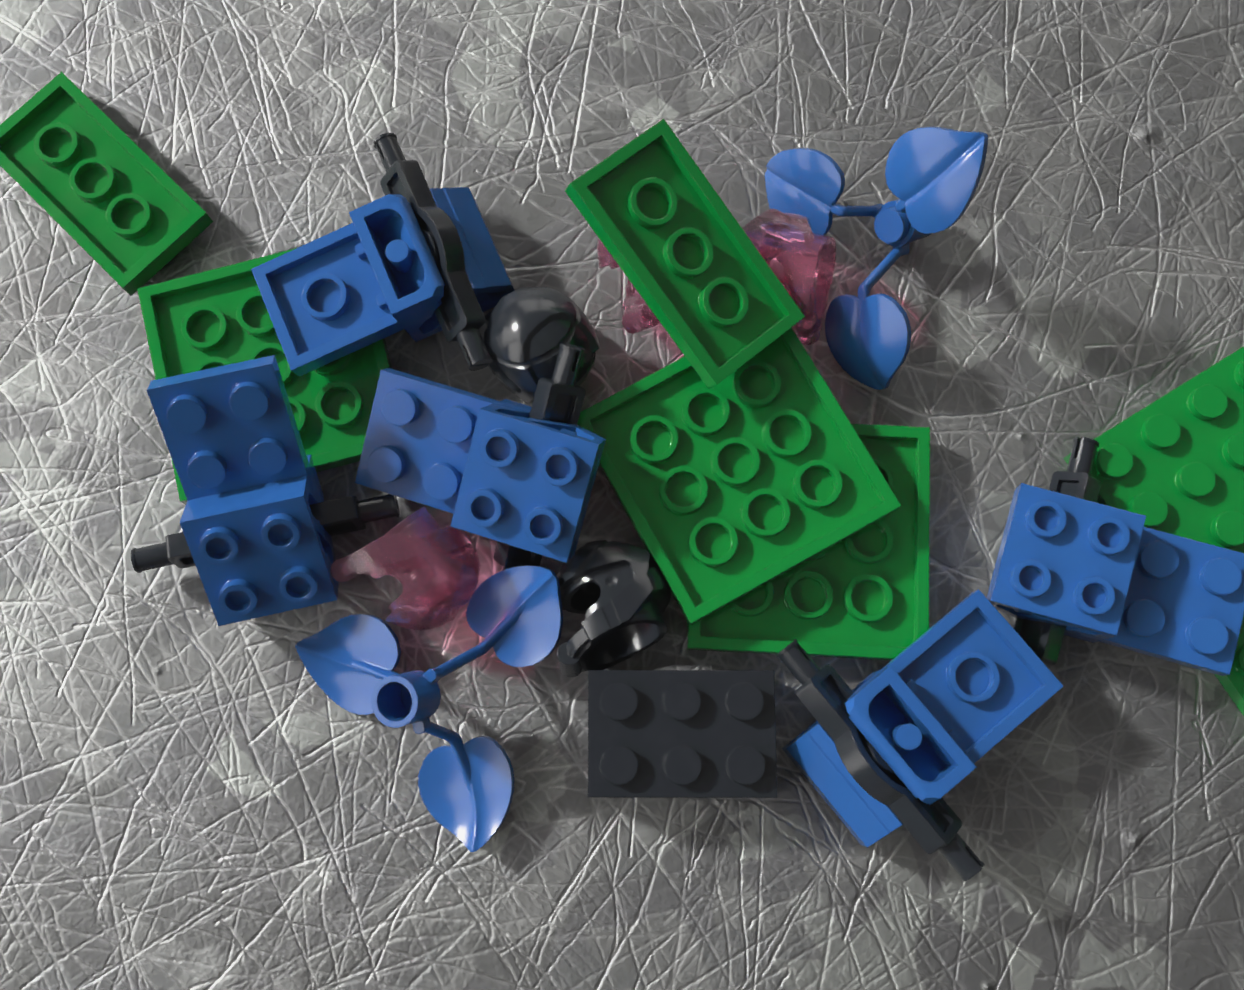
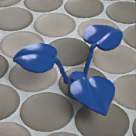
M932 126L920 127L900 136L889 151L885 168L888 188L899 199L887 202L884 205L879 203L872 206H845L836 203L844 190V173L830 156L821 151L810 148L785 150L773 156L766 165L765 185L771 215L779 229L789 238L800 242H809L822 238L831 228L833 214L841 217L872 216L875 218L874 230L880 240L892 246V251L860 284L858 297L844 294L834 298L829 305L825 318V335L834 358L851 377L876 390L889 387L892 377L904 363L911 343V326L905 310L894 298L886 294L878 293L870 296L871 289L901 256L909 253V243L928 237L932 233L946 230L962 217L976 192L982 176L988 146V135L986 133L958 131Z
M528 565L509 568L492 575L482 582L469 600L466 618L471 629L485 639L479 645L436 668L428 669L426 672L420 670L401 674L394 672L401 657L399 640L385 621L370 614H354L340 618L323 630L299 641L295 645L300 659L313 680L341 708L357 715L374 713L382 724L392 728L412 724L416 734L428 733L450 743V745L433 749L426 756L418 774V787L423 803L429 813L439 824L458 837L470 852L481 849L503 824L514 794V771L506 751L495 739L489 736H478L463 744L462 738L457 732L430 722V717L437 711L441 700V692L437 682L442 677L486 654L492 647L497 657L503 663L512 667L536 665L553 652L559 642L563 627L560 584L554 571L540 566Z

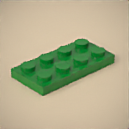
M62 72L0 125V166L131 296L138 291L137 288H141L213 223L209 215Z
M664 119L572 181L565 189L571 201L708 389L718 385L805 317Z

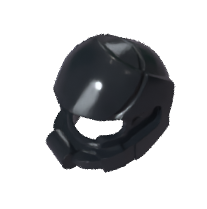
M521 287L503 296L497 305L485 315V324L488 327L484 332L483 341L489 355L493 359V362L489 363L488 367L499 378L502 385L529 404L534 400L539 379L543 377L552 379L560 350V343L572 344L585 349L576 385L580 386L586 380L594 366L596 351L600 349V342L594 328L575 302L561 292L548 287Z
M596 540L580 547L567 563H563L557 574L560 584L562 610L586 614L581 629L568 642L561 644L557 650L559 668L564 676L572 678L588 670H605L631 658L634 654L647 649L664 637L667 632V626L662 614L670 602L671 592L649 551L618 541Z

